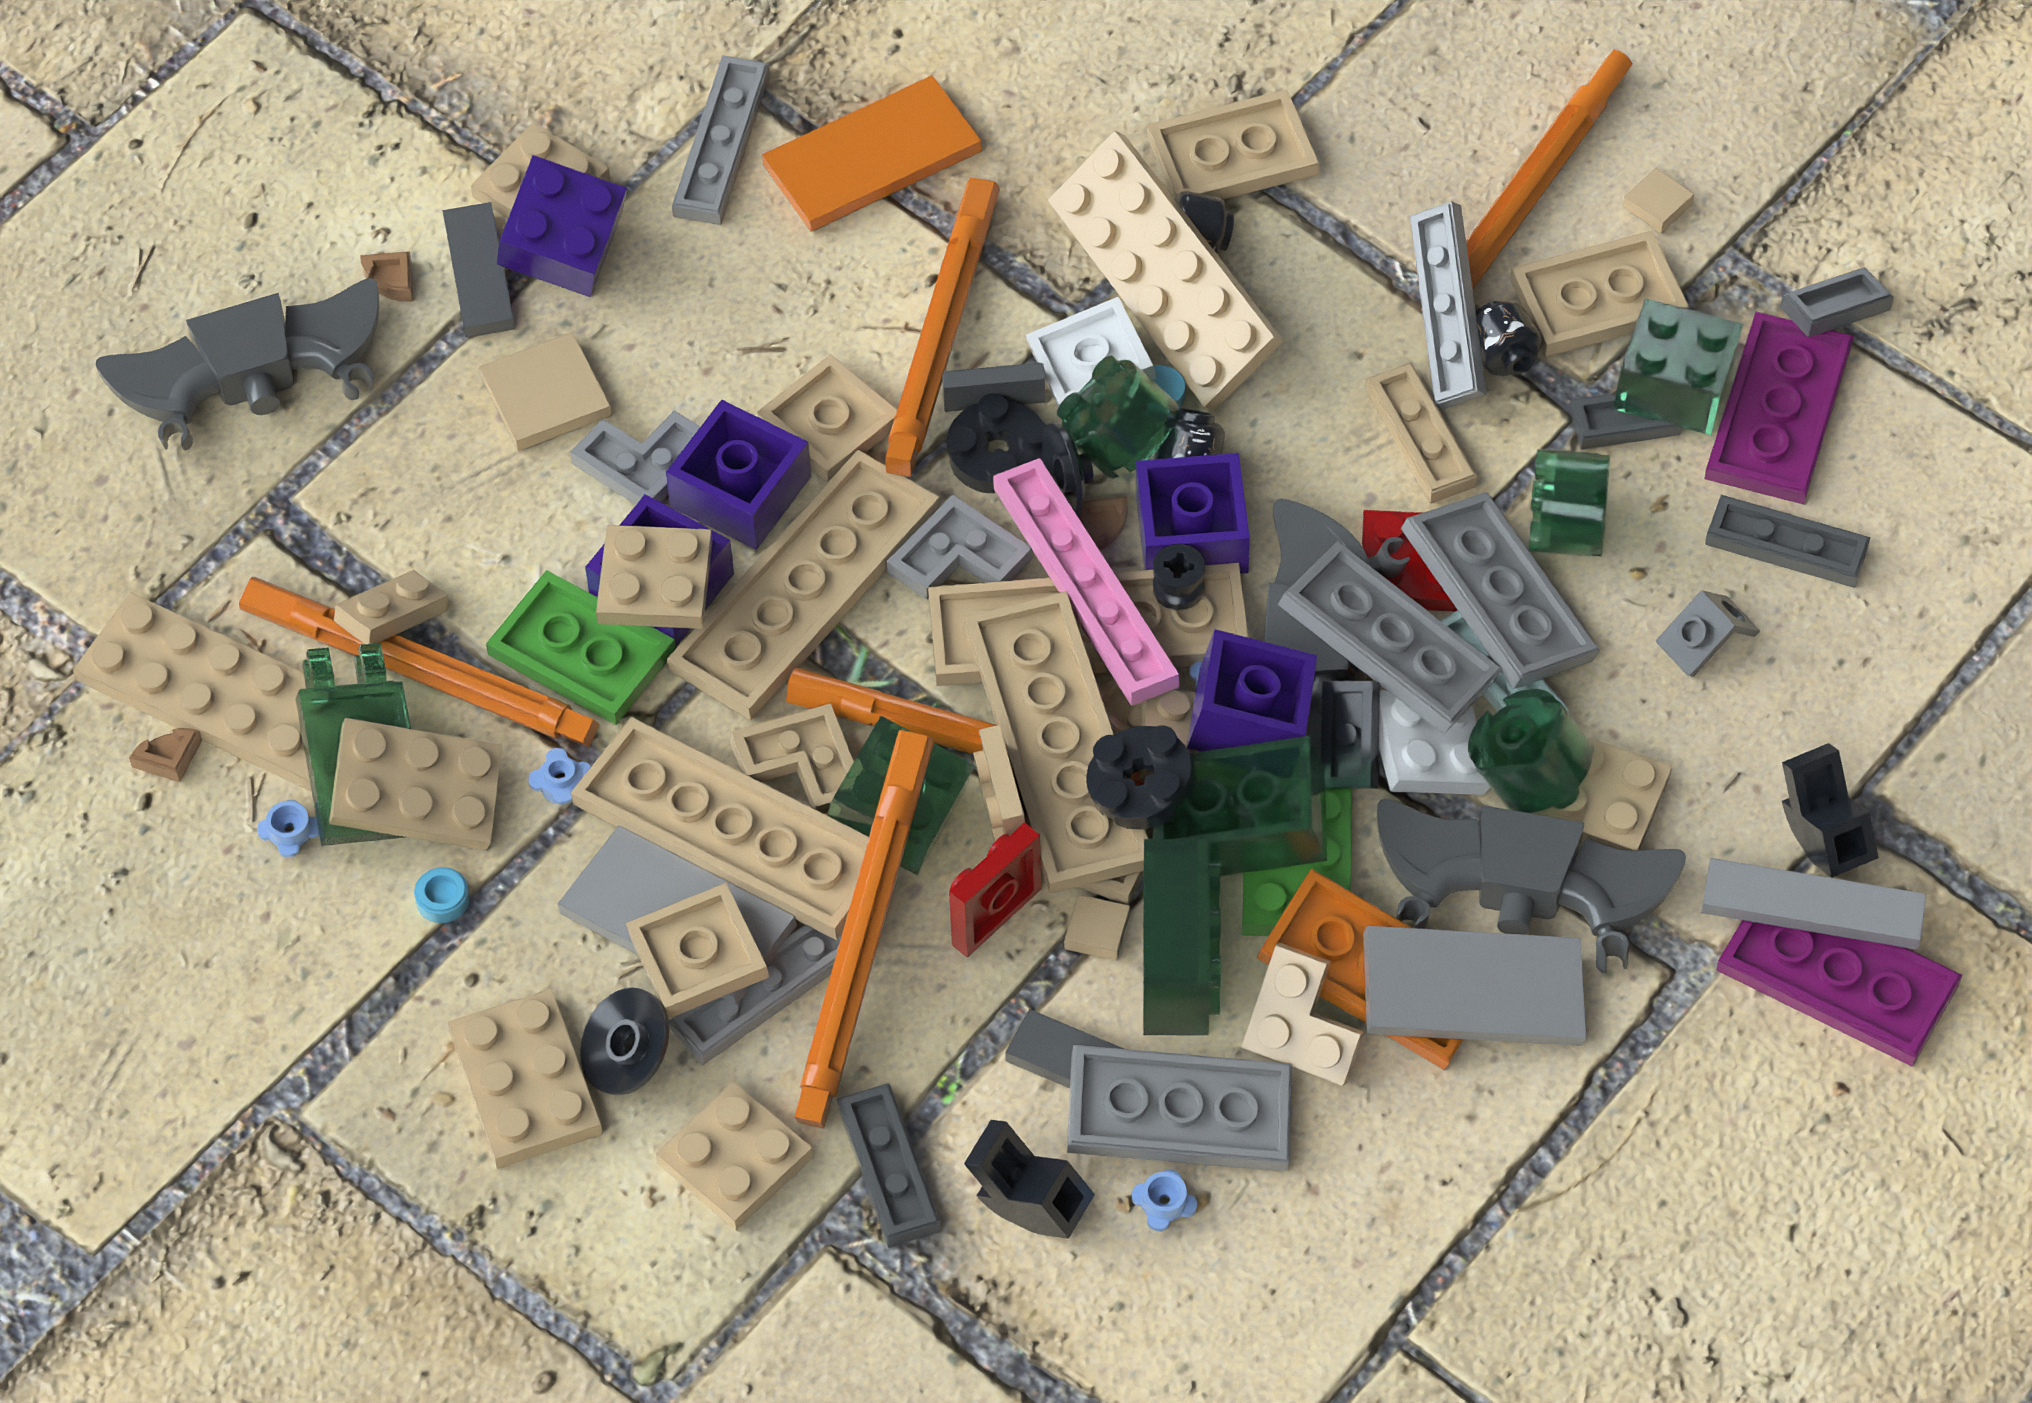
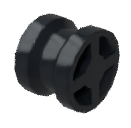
M1173 544L1163 548L1156 554L1153 562V594L1157 601L1164 607L1173 610H1186L1195 606L1202 599L1205 590V562L1200 552L1188 545Z

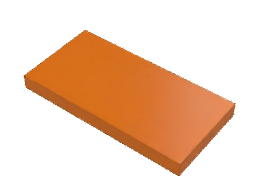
M933 75L770 150L762 154L765 169L807 228L812 232L981 152L982 148L980 138Z
M1311 868L1260 949L1256 959L1269 966L1275 945L1282 943L1331 961L1320 997L1366 1023L1363 933L1367 926L1412 927ZM1386 1035L1443 1070L1447 1068L1463 1039Z

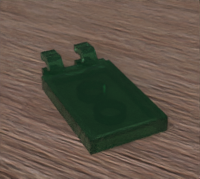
M381 643L359 645V655L354 657L358 684L335 686L329 647L308 649L306 653L307 659L303 660L302 663L306 688L298 691L295 700L321 846L405 838L403 836L329 824L341 727L344 719L349 718L411 729L403 681H387Z

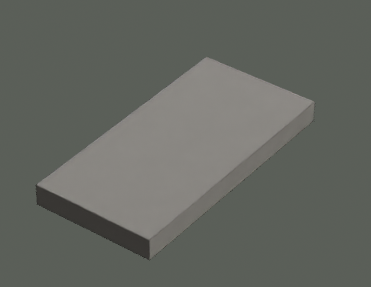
M1487 492L1406 519L1401 530L1492 660L1503 669L1501 672L1513 689L1584 665L1595 659L1600 651Z
M1338 541L1284 593L1278 603L1282 609L1369 677L1379 682L1383 688L1444 735L1495 682L1503 670Z
M621 826L616 828L557 904L559 912L563 916L636 954L638 953L628 934L627 922L724 883H727L766 966L772 960L771 958L797 927L794 915ZM752 985L720 998H724L736 1005Z
M1367 926L1363 933L1367 1034L1582 1046L1586 1040L1581 938Z
M1073 1045L1067 1153L1287 1172L1290 1163L1292 1064Z

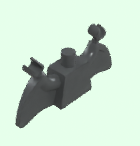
M367 278L326 300L311 304L286 306L285 317L279 293H275L187 319L186 322L191 341L184 336L163 348L150 352L102 356L96 360V369L104 383L122 402L137 412L162 422L158 429V437L166 450L169 446V437L179 432L183 433L181 436L183 450L185 451L192 447L193 437L187 424L192 422L197 405L216 393L220 395L224 404L232 406L248 401L252 413L256 415H266L274 412L280 405L277 392L289 389L294 384L293 370L319 369L326 372L333 379H342V390L345 397L350 400H356L359 398V390L351 383L352 380H362L369 388H373L374 376L372 370L367 365L358 362L366 353L377 328L380 304L377 281L373 278Z
M1281 498L1273 504V518L1280 545L1281 562L1274 583L1269 582L1264 642L1317 655L1306 736L1301 746L1300 775H1303L1321 767L1323 681H1346L1349 660L1282 609L1278 603L1284 593L1337 541L1375 571L1387 578L1398 576L1409 562L1410 557L1396 560L1389 556L1398 551L1404 543L1401 538L1391 537L1386 539L1375 556L1368 558L1358 540L1337 521L1314 508Z
M1382 799L1377 805V827L1383 853L1398 880L1413 895L1405 897L1400 901L1395 916L1396 919L1401 922L1403 920H1412L1416 922L1414 928L1426 929L1430 916V907H1438L1451 893L1479 890V904L1485 909L1500 911L1497 927L1502 933L1526 935L1530 930L1532 917L1548 920L1555 918L1559 906L1562 905L1583 915L1588 921L1592 934L1598 936L1596 940V967L1602 973H1606V957L1608 956L1620 958L1623 962V968L1627 969L1629 943L1626 936L1619 932L1630 928L1646 918L1666 899L1678 881L1686 860L1685 853L1679 849L1621 850L1586 838L1581 846L1584 823L1483 805L1479 832L1477 819L1437 818L1390 799Z

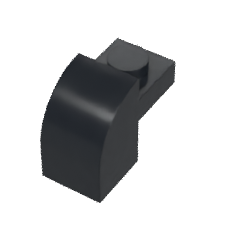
M1827 743L1782 762L1789 798L1782 800L1783 809L1792 833L1809 860L1833 878L1878 859L1870 813L1848 796L1839 750L1830 743Z
M990 1120L964 1163L982 1185L976 1196L984 1205L1001 1218L1040 1235L1069 1239L1095 1195L1068 1160L1034 1156L1006 1121Z

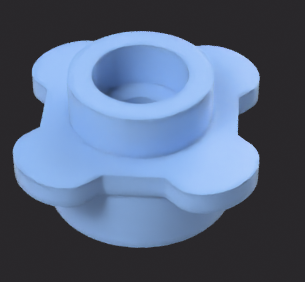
M551 749L546 753V761L540 769L534 770L529 774V785L533 790L541 791L543 796L552 803L568 804L572 802L571 791L591 767L587 762H576L567 757L564 749ZM559 773H563L565 775V777L563 778H555V776Z
M287 800L274 805L268 811L266 820H262L257 827L260 839L264 841L270 840L278 847L279 854L287 858L298 855L300 846L309 838L319 836L322 831L320 820L317 817H309L304 806L294 800ZM287 827H294V830L291 832L285 831Z
M1174 1170L1155 1173L1144 1184H1137L1132 1190L1133 1203L1143 1208L1148 1216V1227L1155 1231H1164L1168 1228L1170 1222L1181 1216L1191 1217L1197 1210L1196 1198L1187 1195V1188L1181 1175ZM1167 1197L1170 1201L1167 1204H1162L1159 1202V1199Z

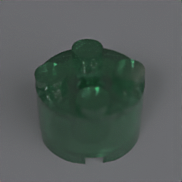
M1110 355L1103 358L1096 365L1092 372V378L1079 393H1071L1061 402L1057 410V416L1063 420L1062 426L1070 435L1077 450L1081 454L1087 453L1092 464L1107 477L1117 478L1119 476L1115 470L1125 467L1129 472H1132L1136 469V461L1148 460L1158 450L1170 432V429L1164 423L1169 412L1176 417L1178 405L1166 391L1132 361H1118L1114 356Z
M1537 449L1535 480H1533L1531 498L1533 521H1531L1529 552L1602 557L1610 455Z
M1527 689L1512 693L1502 699L1506 704L1505 707L1493 716L1489 711H1486L1475 724L1468 741L1470 759L1473 761L1477 771L1507 809L1526 813L1539 812L1551 807L1564 809L1576 801L1579 796L1578 787L1588 774L1592 763L1593 744L1564 706L1549 692L1541 689Z

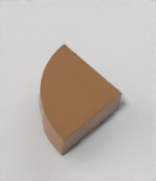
M410 251L360 255L365 279L373 278L377 281L379 294L392 300L413 301Z
M1127 496L1084 501L1079 520L1099 550L1110 545L1124 529L1127 520Z
M189 728L173 729L171 734L160 736L150 742L148 739L143 741L129 757L132 768L180 782L202 741L200 731Z

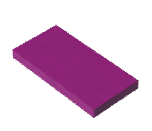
M1755 311L1706 467L1704 479L1804 505L1854 336L1830 330L1808 338L1792 320Z
M1742 920L1719 958L1716 971L1911 1067L1917 1061L1958 989L1963 976L1905 947Z

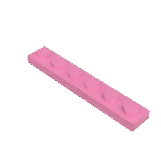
M1041 459L1033 460L994 475V490L1060 593L1067 592L1075 618L1130 705L1133 706L1178 688L1179 673Z

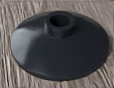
M1049 423L1046 425L1043 433V462L1080 519L1084 505L1085 484L1092 483L1094 479L1092 462L1087 453H1078L1073 440L1060 423Z
M640 988L620 989L606 997L591 1014L583 1032L580 1056L585 1076L596 1089L610 1095L629 1094L644 1086L659 1069L667 1051L670 1028L667 1012L655 995Z

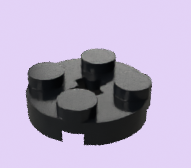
M999 394L985 395L979 400V403L963 410L953 420L948 430L947 453L954 475L971 489L982 493L995 494L994 475L1039 458L1043 462L1042 443L1046 424L1033 410L1023 404L1008 401ZM994 440L1005 441L1009 449L1004 451L998 448L992 453L988 451L989 442Z
M1165 725L1132 727L1122 730L1115 735H1105L1097 740L1093 746L1094 756L1088 765L1086 774L1087 789L1096 809L1102 815L1104 813L1105 816L1114 819L1118 826L1126 829H1147L1161 825L1176 815L1174 808L1182 802L1184 797L1188 801L1194 791L1196 784L1194 762L1186 745L1177 737L1171 727ZM1147 769V771H1154V774L1145 777V784L1136 786L1133 779H1130L1139 770Z

